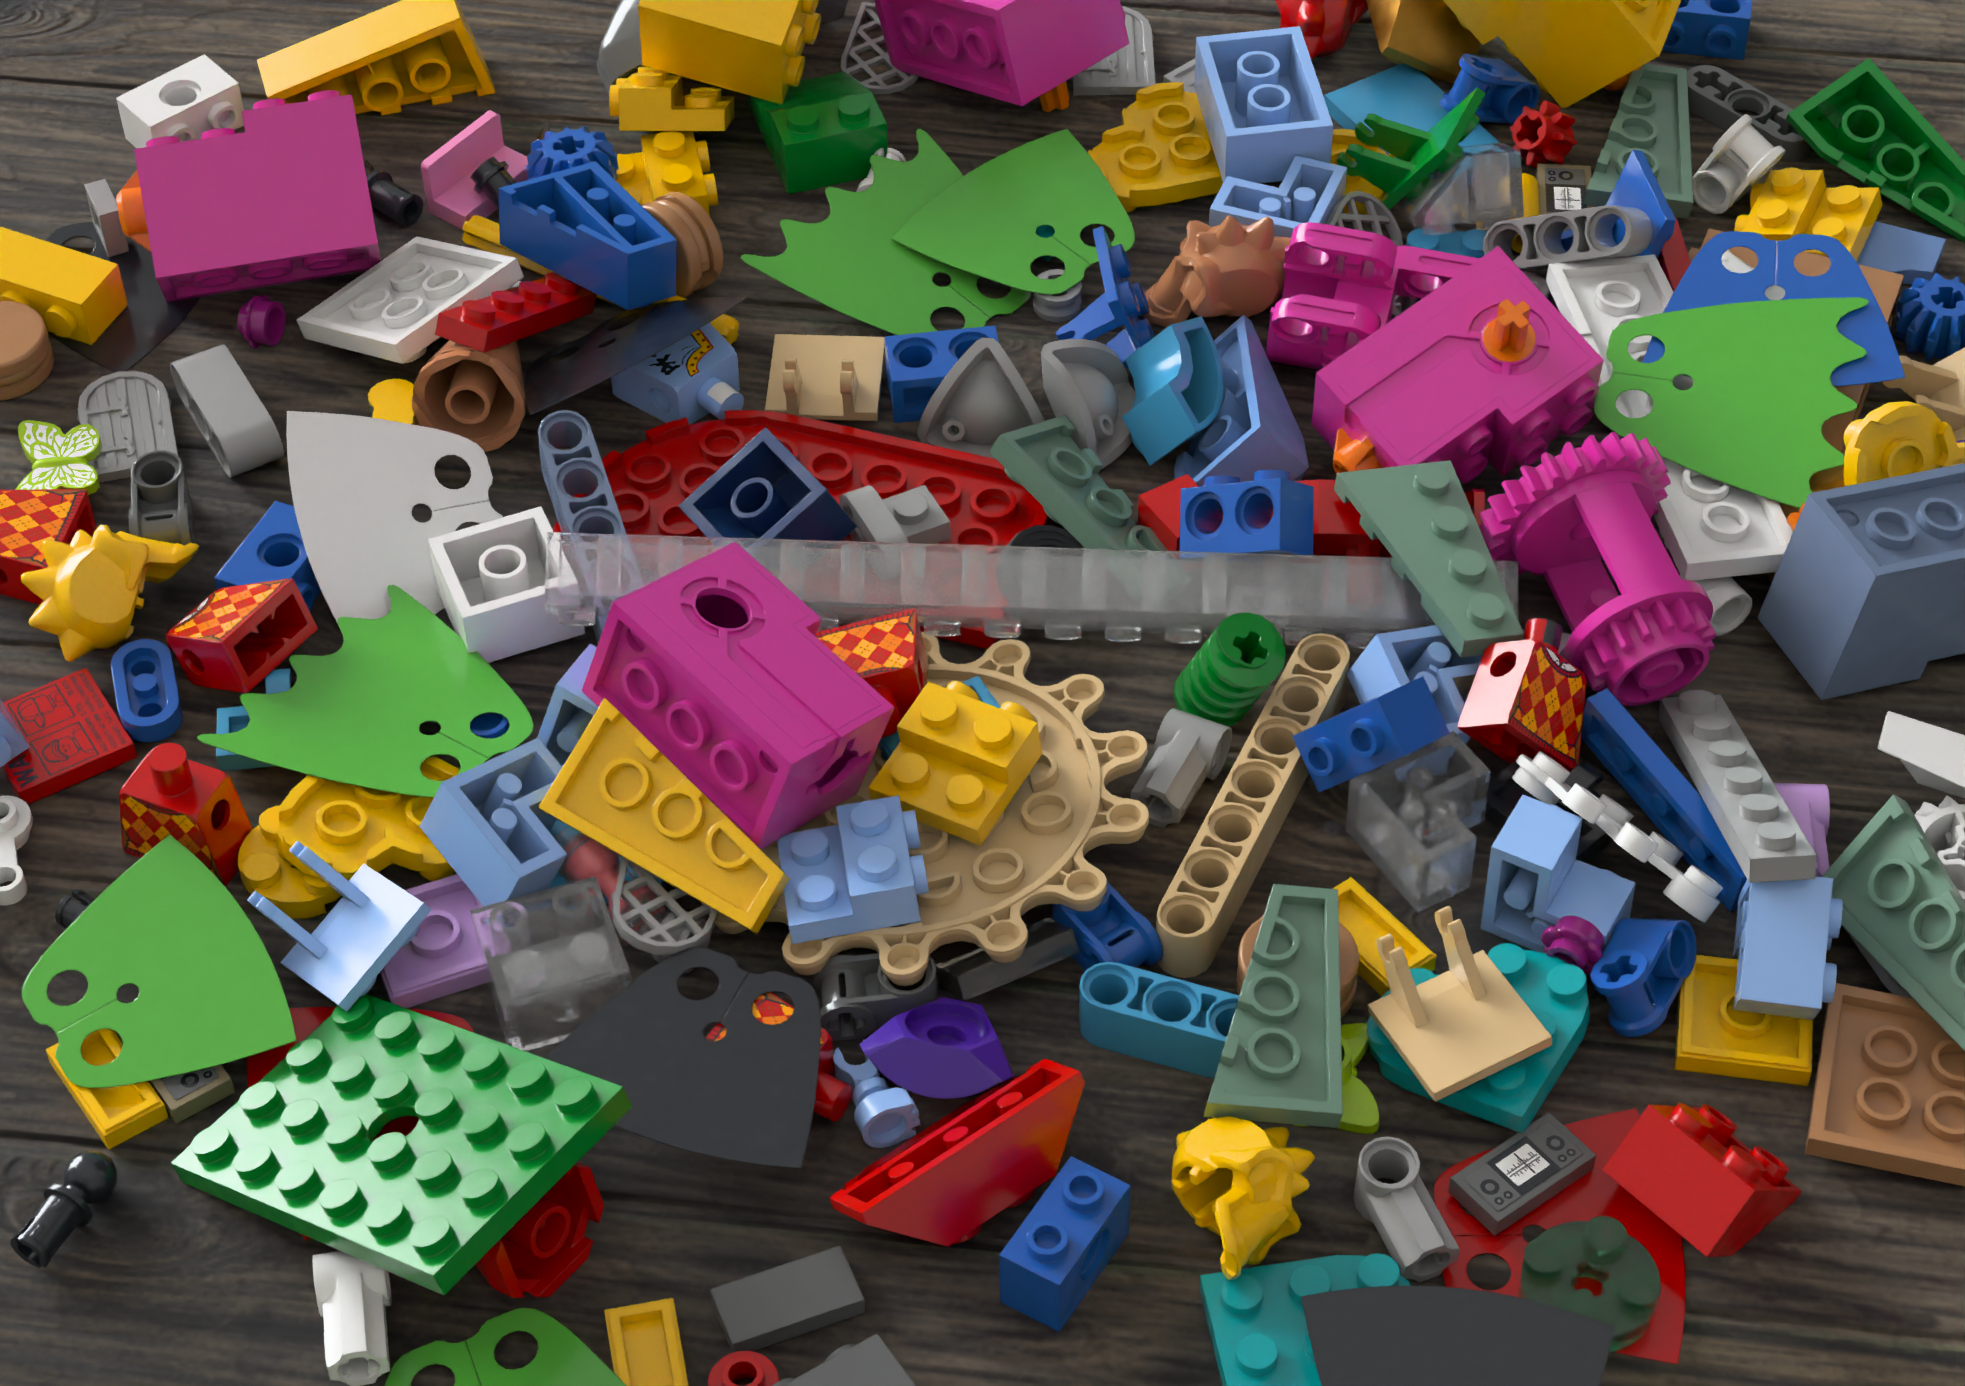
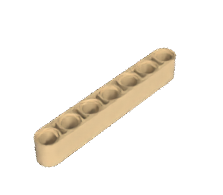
M1313 634L1303 638L1296 646L1158 907L1156 933L1159 936L1163 949L1162 959L1157 963L1168 974L1181 978L1195 977L1205 972L1212 964L1309 774L1292 736L1339 714L1345 703L1348 685L1346 673L1349 671L1350 651L1342 639L1330 634Z

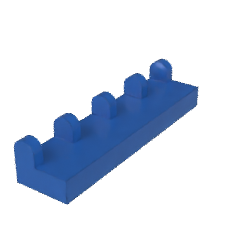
M1608 688L1587 698L1583 713L1581 739L1668 841L1684 853L1682 857L1690 866L1693 865L1703 871L1723 887L1717 898L1730 913L1737 910L1739 894L1747 878L1700 794Z

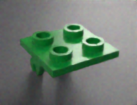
M1477 87L1428 132L1368 113L1364 123L1372 130L1362 122H1358L1355 127L1356 137L1366 145L1379 146L1396 158L1365 149L1357 144H1350L1346 150L1350 157L1341 152L1337 158V165L1347 167V175L1360 176L1386 192L1381 202L1384 203L1388 210L1403 197L1408 202H1411L1428 184L1430 180L1429 175L1435 169L1443 174L1459 158L1463 148L1458 143L1462 142L1478 124L1480 118L1475 112L1482 102L1485 93Z

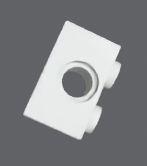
M205 54L116 98L125 138L136 148H144L147 141L158 137L174 136L178 137L180 142L202 139L201 134L208 130L217 128L236 130L244 126L242 117L244 108L239 83Z

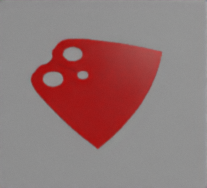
M1633 1108L1565 1124L1564 1126L1596 1154L1593 1170L1496 1236L1475 1217L1465 1213L1460 1207L1459 1202L1448 1192L1452 1176L1493 1149L1469 1157L1442 1173L1434 1184V1201L1459 1247L1457 1261L1443 1270L1445 1287L1487 1291L1519 1297L1587 1316L1615 1327L1609 1352L1678 1365L1685 1316V1265L1681 1235L1602 1170L1639 1119L1640 1115L1637 1109ZM1530 1225L1540 1226L1547 1234L1546 1240L1538 1245L1529 1244L1522 1236L1523 1229ZM1485 1253L1495 1254L1503 1258L1511 1270L1510 1280L1505 1286L1496 1290H1485L1475 1286L1469 1280L1466 1272L1467 1265L1472 1258Z

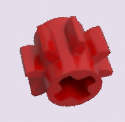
M1545 100L1542 102L1539 111L1524 106L1522 108L1523 113L1509 129L1512 131L1515 142L1511 152L1525 158L1526 165L1537 168L1538 164H1546L1547 160L1559 165L1564 164V157L1577 144L1571 128L1576 121L1575 118L1560 112V106Z

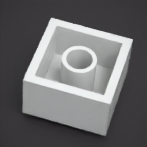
M541 506L428 539L436 589L455 632L462 638L468 653L477 651L490 663L585 634L578 583Z

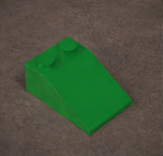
M846 72L802 80L797 87L789 85L782 104L746 95L748 105L788 195L867 178L871 167L870 157L874 155L875 151L884 148V157L887 155V123L875 97L869 89Z

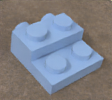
M899 795L836 806L839 825L793 832L777 840L781 870L790 878L784 888V896L792 944L921 921L917 895L929 893L923 854L909 855V850L921 848L915 810L902 812Z

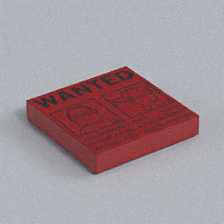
M87 668L3 702L30 747L0 767L17 798L22 799L27 804L137 758L134 743Z

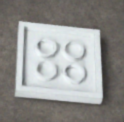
M416 236L298 318L297 323L305 339L401 364L409 363L423 356L427 350L426 347L440 338V336L435 335L439 313L461 306L464 301H476L491 296L493 291H505L521 280L524 275L517 258Z

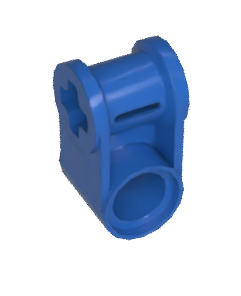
M1463 54L1459 61L1461 70L1450 93H1444L1439 101L1441 107L1450 112L1479 87L1485 93V96L1475 112L1480 118L1478 123L1483 121L1513 125L1516 119L1523 113L1522 108L1524 106L1532 109L1536 107L1539 99V89L1537 85L1500 58H1484L1472 54Z
M1108 881L1107 890L1102 902L1093 910L1077 911L1063 904H1052L1051 934L1056 942L1083 968L1084 972L1093 965L1103 962L1120 963L1136 968L1141 964L1147 966L1154 965L1162 959L1163 949L1154 927L1147 918L1135 911Z
M1624 918L1616 924L1612 938L1602 954L1603 958L1598 960L1593 966L1590 977L1595 990L1606 996L1610 1006L1608 1018L1613 1031L1618 1035L1625 1037L1642 1036L1658 1028L1666 1019L1670 1005L1684 979L1692 972L1697 953L1696 937L1690 923L1685 920Z

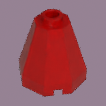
M578 1161L475 1264L492 1288L510 1298H525L523 1292H528L535 1297H550L588 1259L593 1240L584 1236L589 1219L599 1224L604 1209V1203L591 1168Z

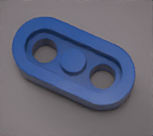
M139 639L120 647L112 657L111 671L117 709L122 726L131 739L139 742H157L168 738L179 729L183 721L177 677L170 650L165 644L153 639Z

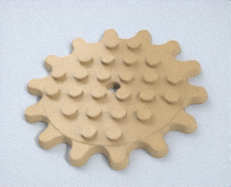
M921 632L928 660L927 683L929 681L946 688L949 682H964L979 676L1000 707L1004 702H1014L1023 706L1031 713L1034 722L1038 724L1043 754L981 846L917 821L921 848L909 850V855L923 854L929 893L917 895L920 922L792 944L789 933L782 945L783 957L789 966L801 975H813L823 969L830 957H834L840 952L851 948H867L876 950L879 953L881 969L893 983L908 986L917 983L924 976L929 956L939 946L956 941L970 942L982 948L994 961L1008 963L1018 959L1025 949L1028 931L1021 916L1038 905L1051 903L1063 904L1077 911H1090L1098 907L1107 890V879L1101 870L1086 861L1084 855L1089 850L1100 845L1136 842L1142 838L1149 823V811L1143 803L1134 799L1117 797L1105 788L1109 782L1116 778L1131 774L1141 768L1148 752L1147 741L1141 734L1134 731L1097 733L1089 730L1083 724L1086 719L1100 708L1105 695L1103 682L1093 675L1078 674L1051 686L1032 684L1024 677L1031 659L1029 647L1025 643L1013 639L1001 640L992 644L984 655L976 661L967 664L950 663L942 658L938 639L930 633ZM879 747L875 751L858 793L837 806L871 800L868 787L886 763ZM836 806L790 833L839 825ZM775 841L761 850L781 869L778 844ZM784 890L765 922H782L788 925ZM719 913L715 921V925L721 931L728 934H737L747 930V928Z

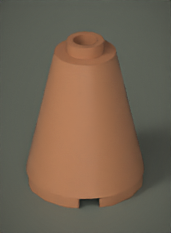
M449 340L421 368L415 379L412 410L419 425L465 437L477 443L484 452L498 449L515 437L526 411L518 340L484 353Z

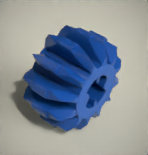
M566 126L563 131L558 133L547 131L545 132L544 139L531 143V153L527 155L528 165H526L528 180L594 161L615 181L618 179L616 171L619 169L617 154L613 151L612 143L607 141L605 132H590L588 126H583L578 130H570Z
M1935 273L1931 281L1915 278L1910 288L1903 289L1902 297H1899L1895 311L1897 315L1895 322L1896 338L1906 342L1907 353L1922 352L1925 354L1927 362L1934 357L1944 359L1965 347V285L1961 283L1960 276L1953 280H1948Z

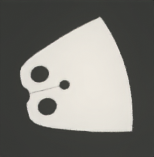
M287 411V457L295 514L310 565L336 622L340 617L379 619L386 616L391 610V599L387 590L389 585L401 588L433 614L443 610L445 607L436 589L428 539L454 532L465 522L482 524L503 517L492 508L489 501L488 490L492 485L493 476L484 450L477 443L465 437L435 428L364 416ZM456 455L468 463L471 477L465 487L449 489L438 482L434 468L436 462L441 457ZM417 504L429 506L432 511L431 519L425 523L416 521L412 516V508Z

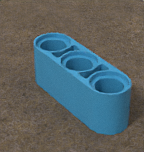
M1098 963L1088 968L1080 979L1079 1028L1082 1036L1090 1044L1099 1048L1215 1079L1239 995L1120 963Z

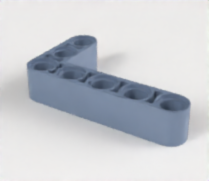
M569 410L556 411L547 415L541 421L538 428L541 471L597 642H599L613 601L644 587L589 423L586 418L577 412ZM565 446L573 447L569 450L558 449ZM576 494H589V496L583 498L573 497ZM594 541H602L607 543L602 546L588 545L589 543ZM615 589L623 591V593L619 595H607L603 593L608 590Z

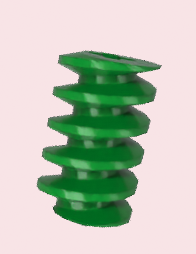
M1249 612L1235 613L1222 620L1175 681L1173 696L1177 708L1227 727H1232L1241 721L1246 712L1258 701L1262 693L1268 689L1284 667L1286 651L1283 639L1275 626L1261 615Z

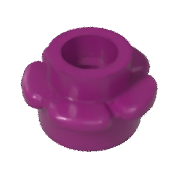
M261 295L252 297L248 303L241 307L237 318V327L239 333L249 341L250 347L257 349L260 344L274 346L279 343L284 334L286 315L281 303L271 301L269 297Z
M1563 916L1556 922L1555 926L1546 928L1542 933L1541 941L1546 945L1544 953L1547 956L1553 957L1554 955L1568 964L1579 967L1585 974H1590L1593 966L1598 960L1603 958L1601 950L1604 946V938L1602 933L1595 925L1581 917Z

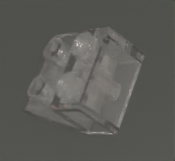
M1504 143L1460 146L1463 148L1461 155L1446 172L1441 174L1435 169L1429 175L1430 180L1415 199L1411 202L1404 199L1400 203L1399 216L1412 224L1414 229L1422 228V234L1424 235L1455 232V223L1464 222L1476 224L1477 230H1489L1495 223L1509 220V218L1524 217L1521 152Z
M596 876L470 910L494 1006L507 1045L528 1051L563 1041L583 1021L632 983L626 958Z

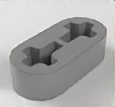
M867 485L842 494L840 496V506L857 526L849 534L880 581L886 582L911 573L914 568V562L907 537L877 491L872 486Z

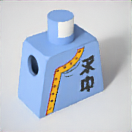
M710 323L662 351L611 377L612 391L616 397L665 423L686 417L689 425L709 413L722 420L725 419L724 411L742 410L744 405L743 395L739 393L740 381L737 354L734 348Z

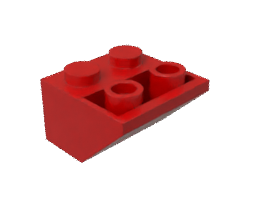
M1678 1103L1676 1106L1649 1104L1602 1169L1706 1257L1732 1256L1794 1203L1802 1192L1801 1189L1785 1177L1790 1170L1784 1162L1762 1147L1755 1146L1753 1150L1747 1147L1733 1135L1737 1126L1723 1113L1707 1104H1703L1701 1108L1689 1107L1683 1103Z

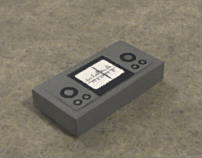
M1548 1112L1530 1124L1524 1133L1518 1132L1452 1176L1448 1192L1496 1236L1593 1170L1596 1154Z

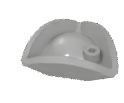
M980 338L955 363L932 395L920 419L917 434L921 442L925 444L994 458L989 451L999 435L1045 420L1026 384L999 342L994 338Z
M1066 339L1047 343L1041 351L1043 388L1055 417L1063 415L1068 417L1076 428L1071 436L1072 440L1081 451L1083 448H1091L1102 462L1103 467L1101 469L1117 459L1133 442L1131 433L1122 419V416L1132 409L1135 399V391L1129 384L1126 368L1119 355L1113 349L1097 341Z

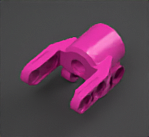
M1307 222L1294 227L1290 244L1285 248L1283 269H1285V280L1282 299L1276 302L1275 307H1271L1266 348L1268 360L1321 370L1390 322L1396 295L1421 300L1480 258L1406 245L1396 247L1391 239L1373 232L1322 223Z

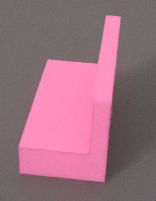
M491 110L487 111L421 163L428 213L461 230L465 221H469L473 215L487 218L498 209L484 192L478 194L474 190L476 184L470 178L473 172L486 160L495 157L499 163L505 161L509 165L507 172L517 183L528 180L526 165H528L527 156L504 145L499 114Z

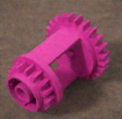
M1611 432L1601 443L1597 442L1594 435H1590L1581 447L1574 448L1571 442H1567L1562 449V453L1555 457L1547 452L1541 454L1542 464L1537 467L1523 465L1520 468L1523 476L1519 480H1505L1501 483L1506 493L1488 498L1492 508L1480 513L1484 523L1479 525V529L1493 562H1498L1502 571L1513 568L1516 575H1521L1526 571L1533 573L1534 576L1544 575L1572 631L1565 646L1566 660L1584 673L1586 681L1590 683L1593 691L1599 693L1608 688L1622 705L1634 706L1651 703L1672 695L1690 684L1705 669L1710 658L1709 651L1715 647L1712 639L1716 637V633L1710 624L1713 615V605L1705 589L1700 584L1680 578L1650 520L1659 511L1656 502L1664 500L1668 496L1664 488L1671 484L1667 475L1668 470L1656 447H1652L1647 438L1638 441L1634 433H1630L1620 440L1616 432ZM1602 559H1604L1622 595H1618L1601 562Z

